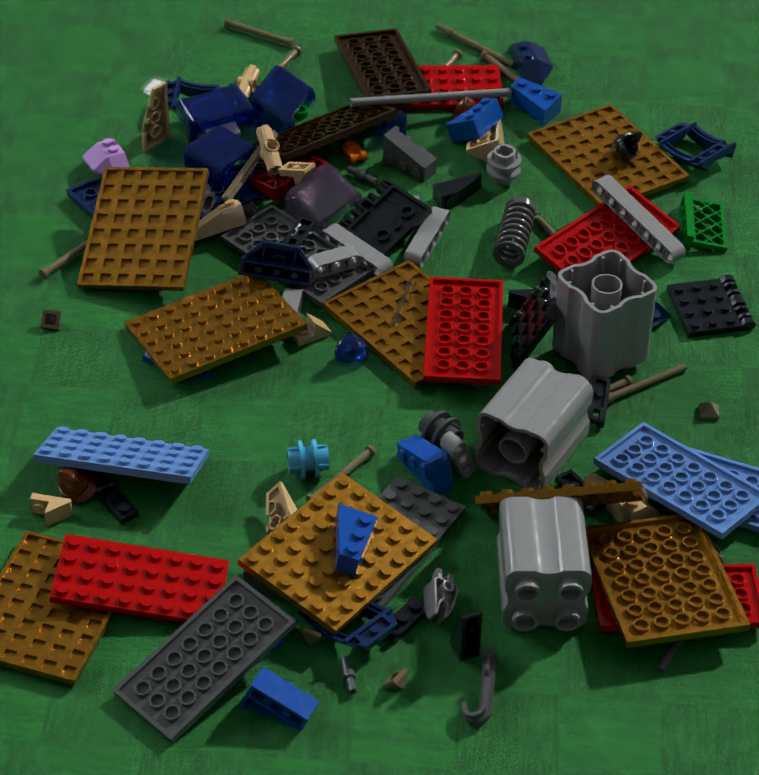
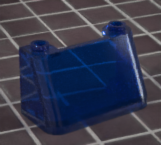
M275 65L251 96L250 126L258 128L262 125H269L276 133L294 127L296 123L294 114L305 101V104L310 105L315 101L316 93L314 89L284 67Z
M234 84L196 96L181 98L176 104V113L189 143L197 141V136L200 133L202 135L206 134V129L235 121L237 125L243 122L245 127H249L254 122L255 111L251 102L240 87Z
M216 126L185 148V168H208L209 177L207 184L223 186L231 179L230 166L240 159L248 161L257 147L227 128Z

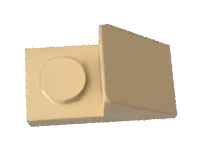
M288 162L279 168L278 171L280 176L293 177L296 188H300L309 180L316 165L309 162Z
M307 313L308 330L291 337L298 346L330 336L332 332L322 320Z
M37 493L31 494V513L43 514L46 527L72 516L71 499Z

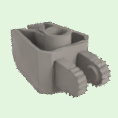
M440 568L434 571L432 581L423 588L426 616L431 620L436 615L438 624L445 620L452 611L459 592L457 585L453 583L454 576L448 573L445 578H442L443 572Z

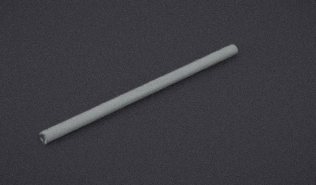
M511 88L350 98V107L460 100L466 96L471 99L509 97L512 95Z

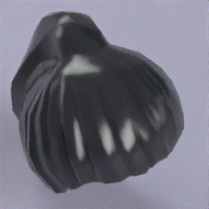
M632 131L619 135L611 144V151L622 160L635 158L637 156L638 143L643 136L642 132Z

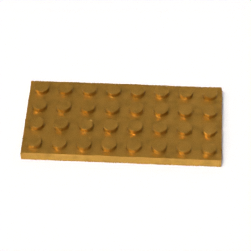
M626 479L625 483H617L615 480L604 481V485L588 482L583 483L582 487H575V484L562 485L560 489H554V486H544L542 490L534 491L533 488H522L521 492L501 490V494H492L491 491L480 492V496H475V504L487 515L499 514L501 501L508 497H530L543 500L553 497L572 496L579 498L583 506L648 501L647 491L642 482H638L637 479Z

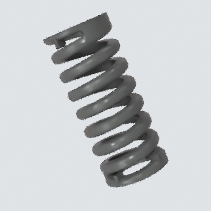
M512 197L507 201L493 250V258L499 265L506 268L518 267L525 259L537 212L535 204L526 197Z

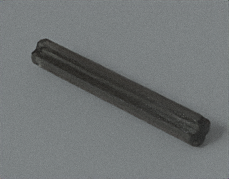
M410 278L409 282L406 281L403 288L405 292L403 297L399 299L397 303L399 307L392 318V326H395L396 323H401L403 320V316L400 313L403 306L408 305L407 296L408 294L410 297L413 295V290L417 283H414L412 292L409 293L414 282L413 278Z

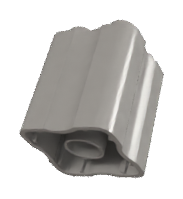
M606 250L594 255L591 260L585 263L573 264L560 270L556 292L557 321L553 325L552 336L553 348L565 359L572 361L576 365L577 371L589 381L593 374L609 378L622 368L630 369L646 361L649 355L657 293L656 283L646 274L637 271L631 265V261L617 250Z
M534 358L525 359L477 416L476 429L479 434V443L475 447L476 465L481 470L494 476L508 478L522 488H533L534 491L542 490L544 486H548L589 433L590 420L587 410L592 403L593 397L591 384L581 375L556 371L547 361H539Z
M572 496L553 497L543 500L530 497H508L503 499L499 505L500 532L497 535L496 545L503 624L518 631H530L536 626L541 625L553 626L562 631H572L577 627L583 626L588 616L587 594L591 590L592 576L582 501Z

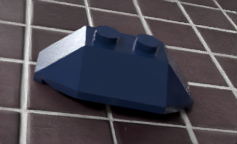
M530 41L513 43L508 47V51L515 62L521 78L542 85L553 69V64L545 48Z
M265 240L242 256L238 275L309 287L311 286L314 268L300 246Z

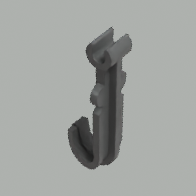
M494 645L491 653H487L486 646H483L481 649L483 664L479 710L469 712L466 701H462L463 718L469 725L474 727L486 724L493 711L495 672L499 661L497 649Z

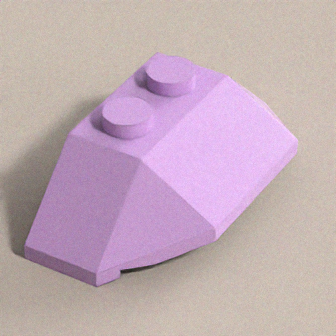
M107 138L97 142L82 155V159L91 171L102 177L105 167H130L125 152L114 138Z

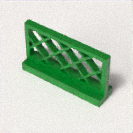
M684 191L680 202L682 244L685 250H690L691 246L726 252L727 238L723 203L692 198L691 192ZM711 208L719 209V211L715 212ZM704 211H707L710 215L707 216V215H706L705 213H703V212H704ZM696 215H699L702 219L699 220V219H698L697 217H695V216H696ZM715 218V219H717L719 222L716 223V222H715L714 220H712V219ZM707 222V223H709L711 226L708 227V226L705 225L704 223ZM699 226V227H701L703 230L700 231V230L697 229L696 227ZM716 229V230H718L720 233L717 234V233L714 232L713 230ZM708 233V234H710L712 237L709 238V237H707L705 234ZM700 237L704 241L696 240V238Z

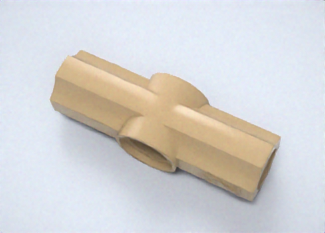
M256 65L246 67L243 75L237 79L236 89L232 97L242 104L247 102L250 93L255 91L254 87L260 75V69Z
M262 125L256 130L261 147L259 154L265 161L270 175H277L279 173L278 169L282 167L278 152L280 145L274 139L269 125Z

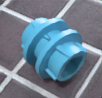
M311 439L310 446L303 447L302 440H298L297 447L287 448L289 474H299L300 479H305L306 472H313L314 478H319V471L329 470L327 445H317L316 439Z

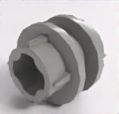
M501 144L488 154L487 174L494 183L506 186L519 177L521 174V156L513 146Z

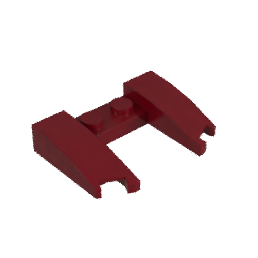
M309 153L303 157L293 158V161H291L315 163L316 167L310 178L317 182L331 175L329 162ZM260 169L254 171L257 176L256 178L248 177L252 185L275 202L289 196V189L296 187L293 177L280 176L277 178Z

